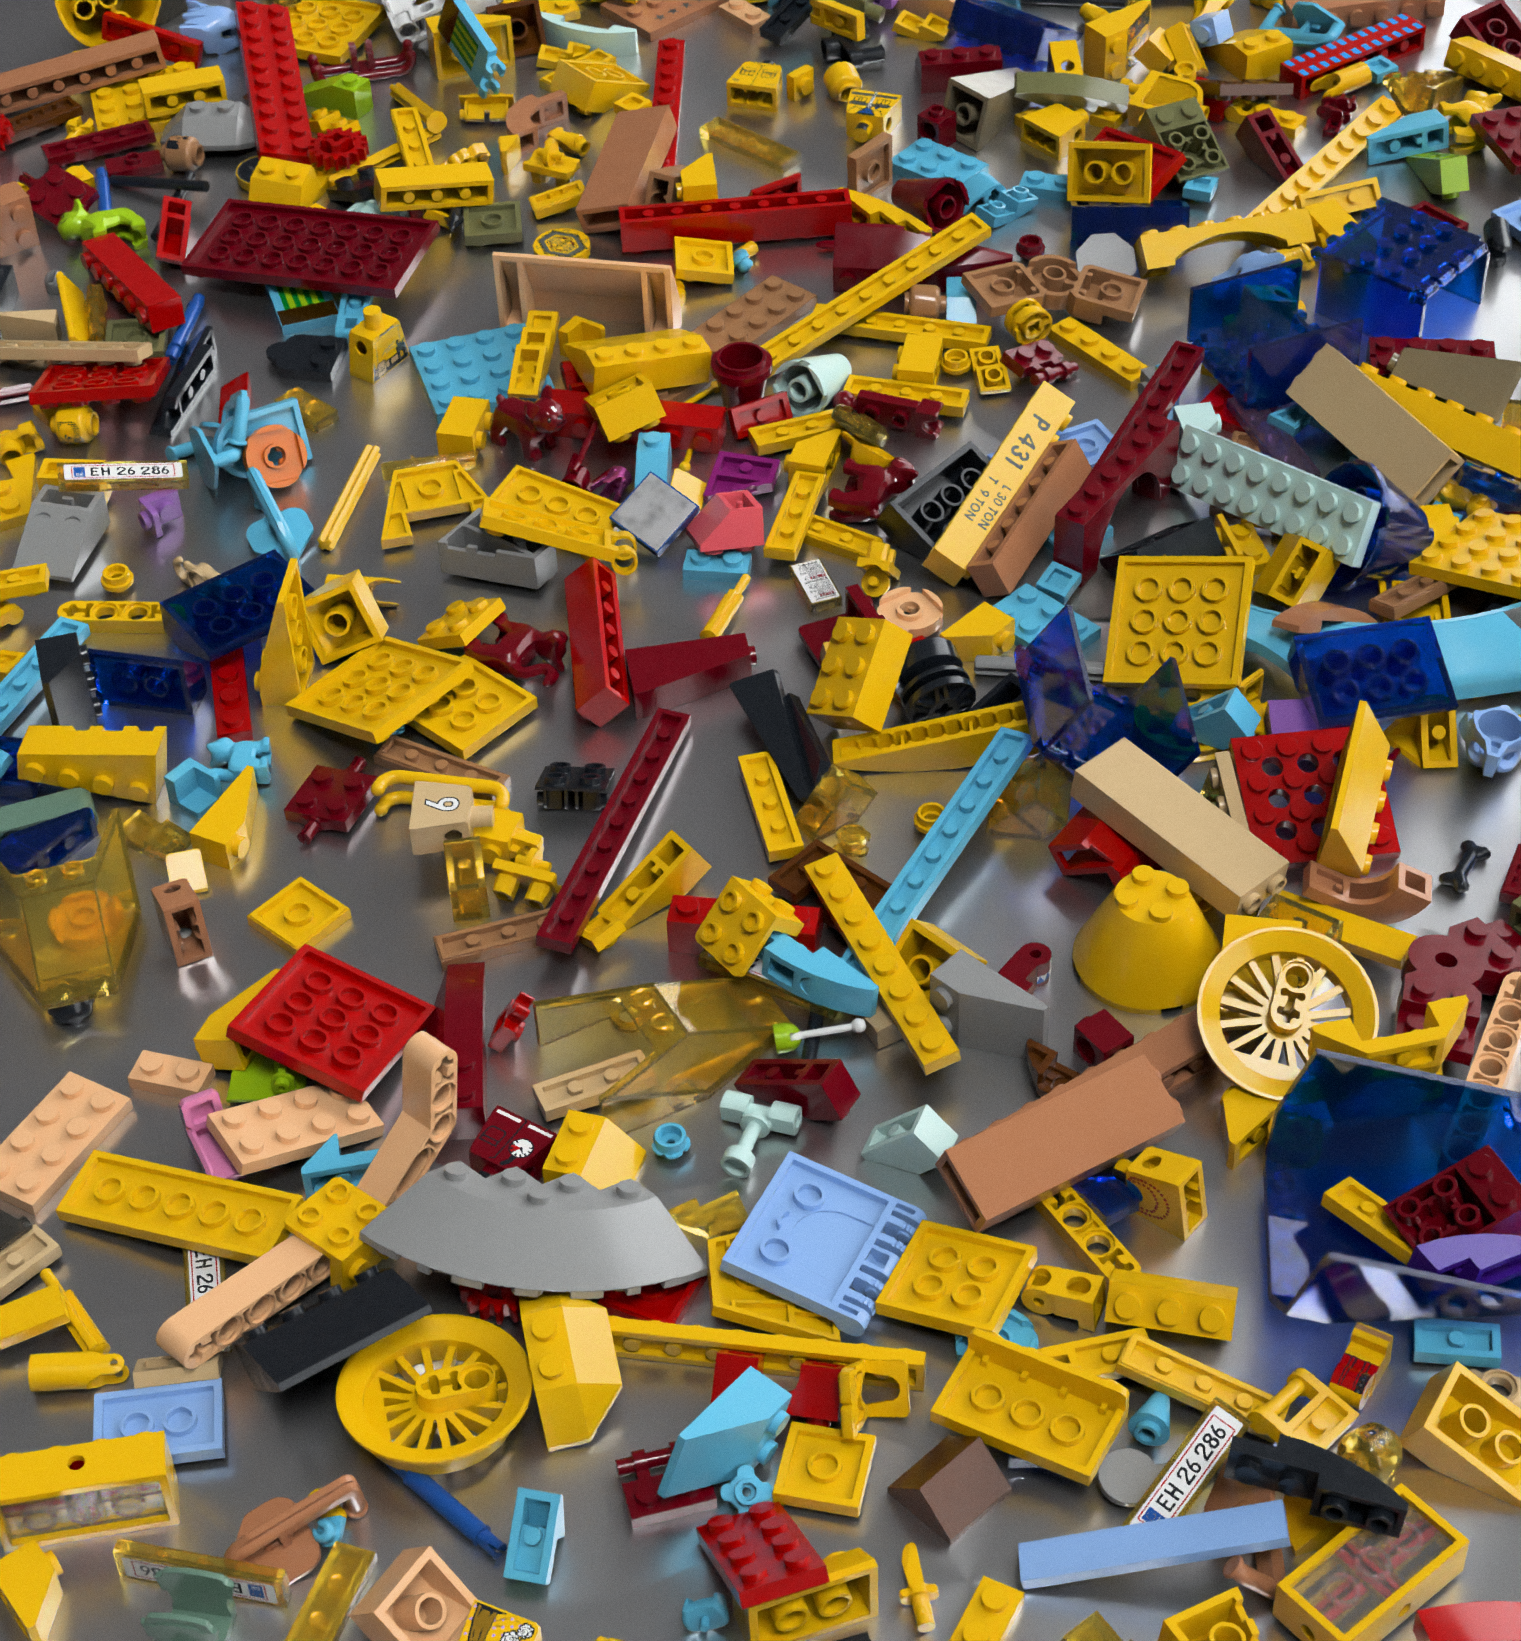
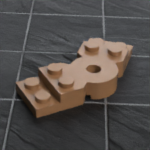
M1047 254L1032 258L1027 267L1022 263L1013 261L962 273L961 283L990 318L1007 314L1011 306L1019 300L1033 298L1044 309H1066L1072 317L1101 325L1104 316L1111 317L1117 321L1132 323L1146 291L1148 280L1091 264L1083 266L1082 271L1079 272L1074 261L1063 256Z

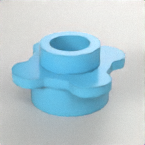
M742 1465L737 1469V1476L729 1484L722 1485L720 1496L723 1501L730 1502L737 1508L738 1514L749 1511L752 1505L770 1499L773 1490L768 1482H762L755 1476L753 1467ZM746 1487L750 1489L748 1496H744L742 1490Z

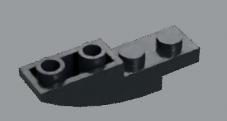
M1281 1433L1277 1447L1237 1436L1232 1437L1223 1475L1224 1478L1236 1480L1245 1485H1255L1274 1490L1287 1496L1311 1500L1309 1515L1323 1518L1329 1522L1342 1523L1369 1530L1378 1535L1399 1538L1409 1504L1392 1488L1365 1469L1327 1449Z

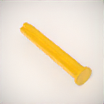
M399 82L396 85L391 84L389 86L391 89L389 95L405 108H418L421 121L426 124L429 131L439 133L446 127L447 118L444 113L435 111Z

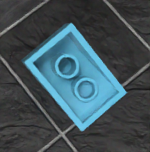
M750 1366L678 1435L657 1494L667 1498L732 1480L737 1476V1469L742 1465H749L755 1468L761 1463L765 1466L778 1449L779 1444L775 1442V1438L782 1432L790 1419V1415L786 1411L793 1395Z

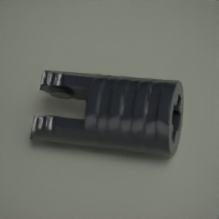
M1493 217L1483 225V233L1489 262L1497 269L1503 267L1506 263V252H1509L1512 248V237L1509 222L1502 217Z

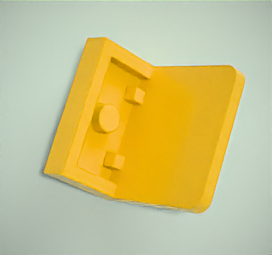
M731 876L695 934L696 941L736 977H744L773 930L797 937L805 925L794 915L795 908L782 899L772 896L771 892L773 889L757 878H753L751 882Z
M342 1177L332 1178L285 1217V1228L289 1232L330 1258L331 1286L340 1284L341 1289H344L356 1283L355 1274L368 1267L377 1265L383 1259L389 1258L359 1239V1232L387 1207Z

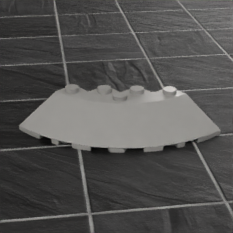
M459 1160L427 1172L359 1232L360 1240L387 1257L396 1261L402 1256L416 1262L417 1271L427 1275L433 1271L450 1274L452 1283L480 1290L483 1289L485 1283L510 1287L514 1295L538 1298L544 1291L570 1292V1299L603 1298L604 1291L609 1290L625 1291L628 1296L640 1294L641 1286L660 1283L665 1289L706 1276L708 1273V1267L658 1196L631 1178L601 1190L574 1172L542 1184L517 1166L507 1168L503 1172L484 1178Z

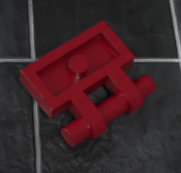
M1044 339L1006 350L1000 359V362L1019 378L1029 376L1033 386L1041 385L1044 380L1051 385L1056 379L1060 381L1069 379L1079 369L1075 361H1062L1064 355L1055 349L1052 343Z
M676 1441L669 1442V1447L646 1453L644 1449L632 1451L630 1457L615 1460L618 1477L635 1473L637 1479L622 1484L623 1497L632 1529L717 1509V1497L713 1485L667 1498L657 1494L664 1473L651 1476L649 1470L668 1464Z

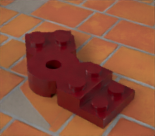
M1476 917L1450 926L1447 936L1425 935L1415 939L1409 946L1401 970L1402 986L1397 999L1393 1035L1423 1029L1427 1002L1466 995L1469 1002L1464 1028L1445 1060L1470 1066L1474 1055L1475 1033L1480 1019L1482 994L1490 996L1498 994L1506 975L1512 972H1521V936L1502 919L1485 924Z

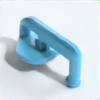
M1299 1L1292 7V13L1300 29L1274 27L1279 18L1286 15L1284 7L1279 3H1274L1273 8L1258 29H1278L1293 41V46L1316 48L1335 41L1345 28V23L1317 3Z
M239 390L232 394L229 401L225 403L221 423L227 418L234 416L232 435L228 442L237 446L247 445L245 439L250 398L247 396L246 390ZM201 422L199 428L216 432L221 423Z
M254 467L248 468L246 476L255 500L254 507L258 510H263L266 518L252 523L247 529L246 536L253 552L258 556L288 563L290 558H297L299 560L314 533V528L308 515L300 508H288L280 511L260 471Z

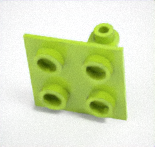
M257 1052L245 1071L232 1070L226 1101L227 1103L253 1102L306 1088L308 1077Z

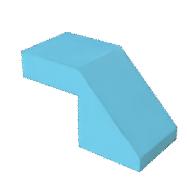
M946 277V320L977 324V302L962 285V277Z

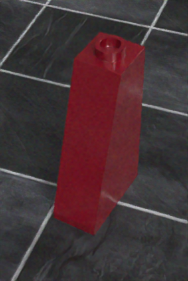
M739 633L625 649L626 673L636 720L655 715L658 707L669 710L730 688V683L752 676V666H757L755 646H749L746 634Z

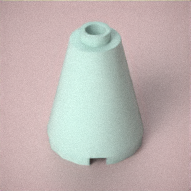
M839 353L789 360L776 370L775 375L777 374L776 383L773 384V392L787 391L792 414L798 417L821 412L847 382L849 374L852 373L850 362Z

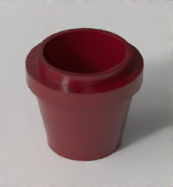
M735 342L722 347L713 354L710 361L711 374L717 380L723 406L726 409L764 397L767 379L773 369L772 357L766 349L750 342Z

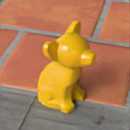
M1451 478L1429 502L1431 505L1435 501L1442 502V504L1449 503L1452 511H1466L1467 517L1480 508L1495 510L1498 507V504L1486 494L1479 493L1473 495L1465 485Z

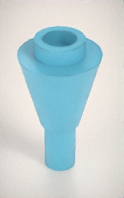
M1155 1390L1154 1394L1129 1419V1432L1137 1441L1145 1445L1160 1446L1169 1440L1171 1397Z

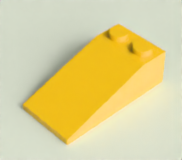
M290 558L276 601L266 646L261 654L260 671H256L254 676V688L256 692H260L262 706H285L284 704L308 688L315 666L297 558Z

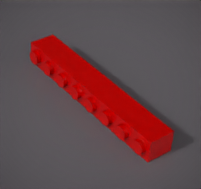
M848 188L618 207L622 253H640L648 250L667 251L673 248L674 236L732 243H747L748 241L756 243L757 241L768 240L783 241L792 238L810 239L816 236H835L836 222L852 223V203Z

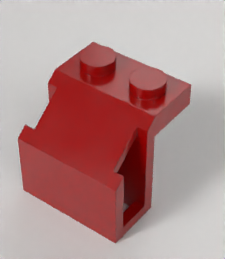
M1084 806L1048 845L1063 876L1108 873L1114 887L1121 879L1131 874L1137 866L1147 865L1159 871L1163 868ZM1077 850L1068 861L1062 852Z

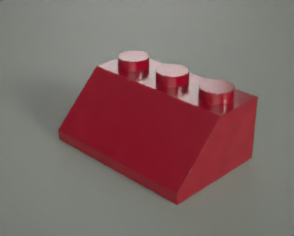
M985 44L980 47L970 48L958 46L953 49L942 50L930 48L926 51H918L915 68L921 94L946 92L950 77L1002 70L1003 58L999 45Z

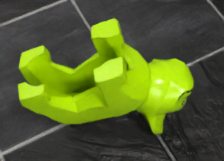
M74 199L72 211L64 213L57 225L60 236L66 241L79 242L81 239L85 241L114 232L120 239L123 238L131 241L135 250L148 248L145 220L129 208H116L89 214L83 208L80 200Z

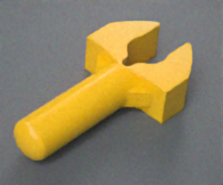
M81 116L72 118L65 124L68 134L65 139L95 132L91 117H89L85 124L82 123Z

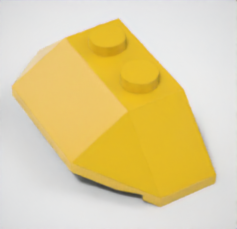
M544 1291L538 1298L519 1296L522 1327L548 1452L591 1443L597 1433V1428L608 1414L623 1388L607 1309L587 1299H570V1292Z

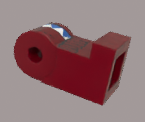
M1031 942L1025 944L1008 960L998 973L1033 996V991L1037 987L1044 986L1050 980L1052 951L1042 943Z

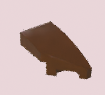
M1030 1038L1027 1040L1025 1047L1036 1092L1039 1096L1042 1097L1051 1092L1057 1085L1065 1084L1081 1075L1058 1063V1052Z

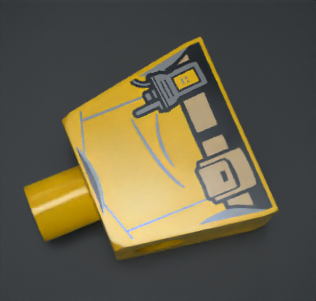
M369 305L363 309L364 320L352 328L349 333V371L351 376L374 384L409 356V351L400 321L397 318L382 313L379 306Z

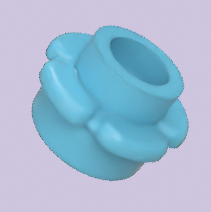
M665 1123L660 1125L654 1133L652 1150L658 1156L676 1159L682 1156L683 1151L689 1150L691 1145L690 1138L686 1136V1131L681 1125Z

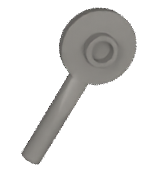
M1119 1448L1109 1452L1104 1458L1097 1472L1098 1485L1104 1496L1111 1502L1123 1507H1138L1144 1505L1174 1462L1155 1464L1148 1455L1139 1450ZM1228 1454L1221 1455L1207 1475L1220 1473Z

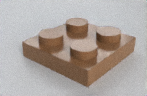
M883 131L847 156L848 189L875 197L893 184L891 134Z

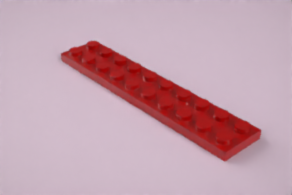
M235 1V20L258 161L264 156L312 165L307 144H310L312 135L288 7H283L279 4H257L253 1Z

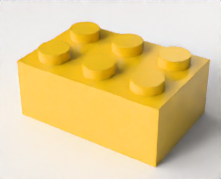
M838 617L806 713L833 728L881 733L913 635L886 619Z

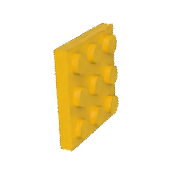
M464 654L461 657L472 661L475 672L463 680L460 686L452 688L440 697L436 704L428 706L416 715L414 720L407 725L459 758L466 760L538 707V702L535 695Z
M922 1219L875 1301L876 1314L968 1337L973 1328L999 1334L1038 1259L1037 1247Z

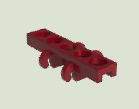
M1342 93L1341 96L1336 98L1324 97L1321 100V106L1317 108L1316 114L1320 118L1328 119L1323 128L1322 137L1334 139L1342 131L1344 125L1350 122L1351 113L1357 108V96L1353 95L1352 99L1345 98L1346 94Z

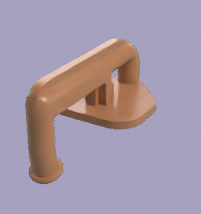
M1226 1458L1206 1501L1204 1512L1275 1501V1491L1255 1485H1245L1239 1481L1224 1478ZM1282 1548L1255 1552L1257 1570L1244 1563L1241 1555L1232 1556L1225 1563L1222 1575L1226 1579H1233L1240 1585L1271 1600L1275 1598L1276 1585L1286 1577Z
M348 1474L342 1475L296 1504L288 1498L276 1497L248 1512L242 1520L236 1541L228 1547L224 1554V1565L232 1577L277 1587H287L312 1572L320 1561L321 1549L319 1543L313 1538L308 1523L343 1503L342 1508L346 1511L347 1517L351 1519L362 1518L368 1511V1503L355 1477Z

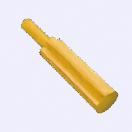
M743 574L734 589H729L725 593L707 624L700 632V639L718 637L723 634L744 600L742 593L751 580L748 574Z
M43 1269L40 1272V1277L45 1285L48 1287L58 1283L63 1290L70 1322L66 1323L65 1326L81 1350L109 1354L110 1345L71 1289L65 1292L51 1269Z

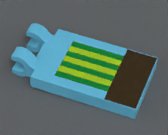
M445 0L437 29L478 88L479 96L485 99L488 94L487 88L491 89L494 94H498L500 83L493 78V70L498 72L500 77L504 76L506 70L505 64L496 56L498 49L465 0Z
M264 284L283 336L336 325L338 309L331 292Z

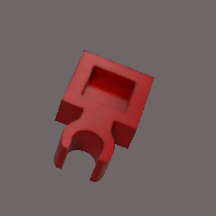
M521 991L515 999L509 1002L496 1019L487 1045L488 1047L501 1053L510 1041L514 1043L518 1041L525 1028L526 1023L524 1021L531 1012L528 1008L535 1000L534 997Z

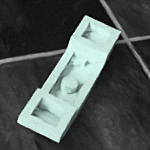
M541 12L546 42L553 46L567 50L569 41L591 46L590 52L599 48L615 57L634 56L639 53L637 29L612 25L607 30L565 22V16Z

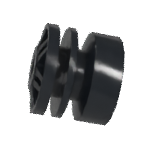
M934 637L910 644L895 689L901 698V705L905 709L910 723L955 715L970 710L976 700V690L970 682L969 675L963 669V662L953 643L942 637Z

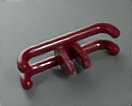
M371 39L364 40L366 60L358 61L355 43L348 42L350 63L322 66L319 64L315 54H310L307 62L314 81L345 73H354L368 78L370 81L401 77L410 73L416 65V52L413 50L412 41L406 39L403 41L402 51L398 55L374 59Z

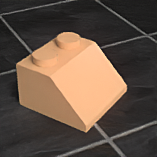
M431 1546L404 1549L348 1616L371 1641H459L474 1599H478Z

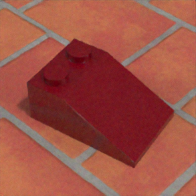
M1494 0L1461 16L1449 34L1451 39L1471 36L1521 59V22L1504 0Z

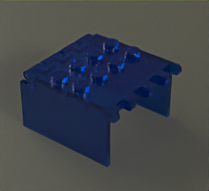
M1380 197L1376 201L1378 209L1375 211L1366 208L1361 212V222L1358 224L1352 221L1346 223L1343 227L1344 235L1341 237L1334 234L1326 239L1327 248L1324 249L1316 246L1311 250L1312 258L1320 262L1315 313L1370 337L1422 338L1426 303L1423 301H1426L1439 289L1446 290L1479 305L1483 302L1490 251H1488L1487 244L1481 241L1482 237L1458 228L1452 223L1441 221L1429 216L1425 212L1414 210L1385 197Z
M1300 258L1190 287L1187 341L1192 345L1205 348V357L1201 363L1245 410L1254 408L1258 412L1293 402L1294 400L1285 393L1286 390L1291 386L1293 379L1301 374L1312 361L1314 354L1322 349L1326 343L1341 352L1353 364L1357 366L1359 364L1364 322L1361 318L1321 328L1317 323L1307 324L1305 322L1308 314L1303 309H1298L1303 261Z
M1068 604L1060 610L1027 647L1019 644L1015 648L1014 659L1032 745L1038 748L1040 755L1059 764L1064 763L1065 767L1075 771L1125 737L1178 777L1201 754L1175 658L1170 656L1131 698L1125 695L1118 698L1108 693L1106 686L1100 683L1096 686L1090 684L1073 608Z

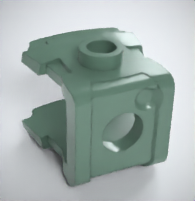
M165 1567L163 1570L157 1571L154 1578L162 1591L169 1592L173 1600V1610L171 1613L149 1612L146 1618L141 1617V1625L148 1636L153 1637L154 1641H229L237 1615L233 1599L234 1582L221 1573L184 1567Z

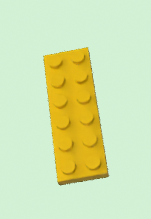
M93 1150L55 1211L62 1221L250 1264L289 1237L291 1232L285 1228V1217L304 1202V1198L302 1195Z

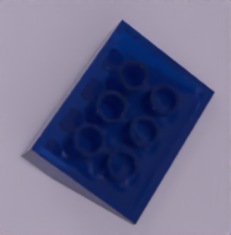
M955 0L947 29L956 31V37L968 41H971V38H975L980 46L985 44L999 45L1002 54L1015 57L1016 53L1022 56L1021 61L1037 65L1038 61L1047 62L1049 42L1076 40L1077 42L1083 36V33L999 2L987 0Z
M1152 200L1151 203L1070 201L1069 203L1071 242H1077V247H1081L1091 234L1115 233L1126 242H1136L1141 233L1148 230H1158V233L1169 231L1170 228L1178 225H1186V228H1189L1190 206L1185 200Z
M273 549L159 602L165 633L182 651L209 662L268 635L276 601L289 563ZM300 575L303 594L306 597L315 589Z
M1430 616L1293 636L1287 661L1295 688L1319 730L1351 726L1360 700L1366 701L1369 704L1377 722L1457 710L1459 707Z

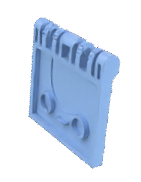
M789 1151L722 1258L720 1270L833 1321L839 1330L847 1334L861 1336L870 1323V1317L876 1312L874 1304L920 1222L922 1219L927 1220V1216L923 1210Z

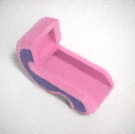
M210 1088L181 1099L178 1104L180 1117L190 1147L197 1162L200 1163L203 1173L235 1181L245 1178L246 1175L240 1176L206 1127L207 1114L223 1110L217 1090Z

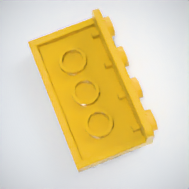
M973 1328L968 1335L967 1350L930 1410V1421L965 1436H980L983 1442L989 1446L1090 1486L1128 1416L1130 1393L1115 1380L1101 1378L1081 1370L1075 1364L1061 1362L1042 1354L1035 1348L1024 1347L1006 1340L995 1332H986Z

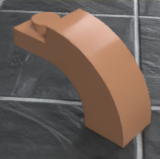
M561 89L539 98L530 94L518 100L508 110L506 115L507 135H519L521 157L532 153L539 147L538 130L569 118L567 94Z
M1311 860L1303 871L1302 895L1321 904L1388 925L1406 920L1418 914L1431 903L1432 875L1399 862L1391 871L1381 876L1355 878Z

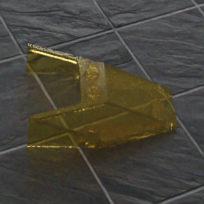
M119 808L111 810L96 854L91 858L69 861L63 865L45 869H34L19 875L9 873L0 862V956L43 1011L119 993L143 915L128 841Z
M756 976L653 982L532 1001L537 1043L540 1047L556 1042L607 1019L621 1032L635 1033L640 1031L652 1047L653 1052L598 1097L600 1116L607 1117L626 1134H630L711 1098L746 1069L753 1059H758L776 1044L773 1024L791 1023ZM627 1012L633 1022H625L620 1019V1016Z

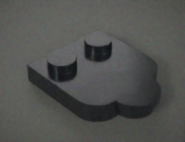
M366 165L357 169V174L352 177L344 176L335 180V185L326 189L329 199L357 202L374 196V169L381 168Z
M299 334L288 338L286 342H277L270 345L266 350V356L271 361V364L277 367L278 374L282 378L332 383L348 350L347 338L334 337L332 335Z

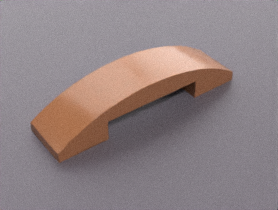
M1313 601L1288 608L1272 620L1271 626L1296 633L1320 634L1323 620L1359 623L1378 622L1370 615L1356 609L1328 602Z

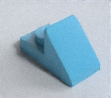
M337 1133L333 1134L301 1167L306 1198L308 1199L334 1177H342L357 1187L379 1149L341 1155Z
M518 1487L503 1574L504 1578L542 1585L550 1584L557 1539L563 1538L565 1535L562 1494Z

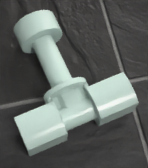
M727 1090L720 1103L721 1120L739 1123L743 1133L737 1145H730L726 1148L720 1161L721 1168L732 1177H748L755 1164V1156L751 1151L757 1139L766 1137L770 1131L796 1136L803 1120L801 1106L775 1100L771 1107L754 1103L753 1095Z

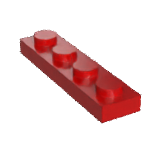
M110 11L103 14L101 39L111 42L155 29L165 60L174 63L180 61L194 62L195 69H199L202 66L203 41Z
M239 642L209 647L217 737L218 739L228 737L235 743L253 740L243 644Z

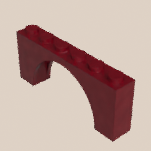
M1151 413L1055 514L1053 561L1082 574V582L1078 586L1079 588H1082L1098 571L1099 555L1107 526L1120 498L1129 485L1132 483V492L1159 502L1172 489L1170 487L1171 473L1177 464L1179 422Z

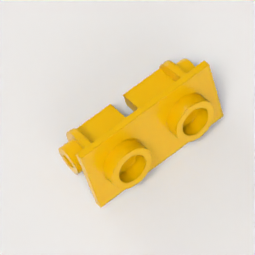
M474 93L459 95L461 106L459 110L460 120H465L466 123L485 122V113H490V122H506L507 112L515 104L514 95L505 93L487 94L485 99L481 98L479 94Z

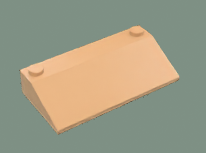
M493 252L492 254L500 328L506 327L509 324H526L529 310L558 311L559 317L572 318L577 315L588 320L644 324L645 332L680 329L681 327L680 296L671 265Z

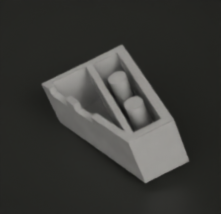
M481 508L476 509L437 542L442 573L539 589L558 572L556 547L507 534L499 537L486 533L484 531L485 528L479 527Z

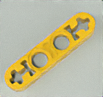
M68 601L57 609L58 618L62 616L87 623L91 633L173 634L183 630L187 625L183 606L175 602ZM104 615H113L107 619H98ZM139 615H144V616H145L144 618H141V619H136V620L131 619L132 617L139 616Z
M1072 1187L1057 1193L1058 1201L1054 1196H1051L1034 1205L1036 1210L1092 1274L1104 1276L1106 1291H1108L1109 1280L1114 1268L1141 1272V1267L1137 1260ZM1070 1216H1078L1085 1221V1224L1080 1227H1071L1064 1223V1219ZM1093 1243H1101L1106 1245L1109 1251L1101 1255L1094 1254L1087 1247Z

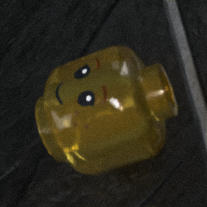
M1369 1422L1359 1426L1344 1435L1337 1447V1455L1355 1463L1381 1481L1394 1475L1402 1465V1443L1393 1430L1380 1423Z

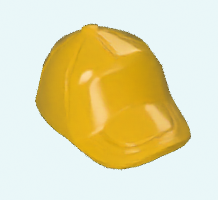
M846 431L840 433L841 437L852 446L850 458L854 459L858 464L885 467L895 458L877 445L865 441L856 435H850Z

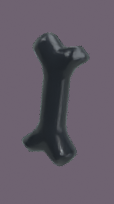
M1471 840L1461 843L1460 848L1463 856L1456 868L1451 872L1439 875V881L1443 885L1452 886L1459 893L1469 890L1470 884L1467 877L1475 863L1486 860L1491 856L1488 848L1477 846Z

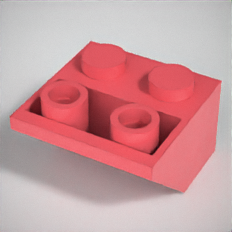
M748 490L716 493L686 527V534L698 550L706 555H718L726 549H735L742 552L752 551L755 549V546L764 545L763 507Z

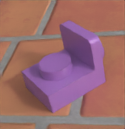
M172 484L138 498L140 512L137 514L138 520L145 531L149 530L156 538L163 536L162 524L183 516L178 490Z

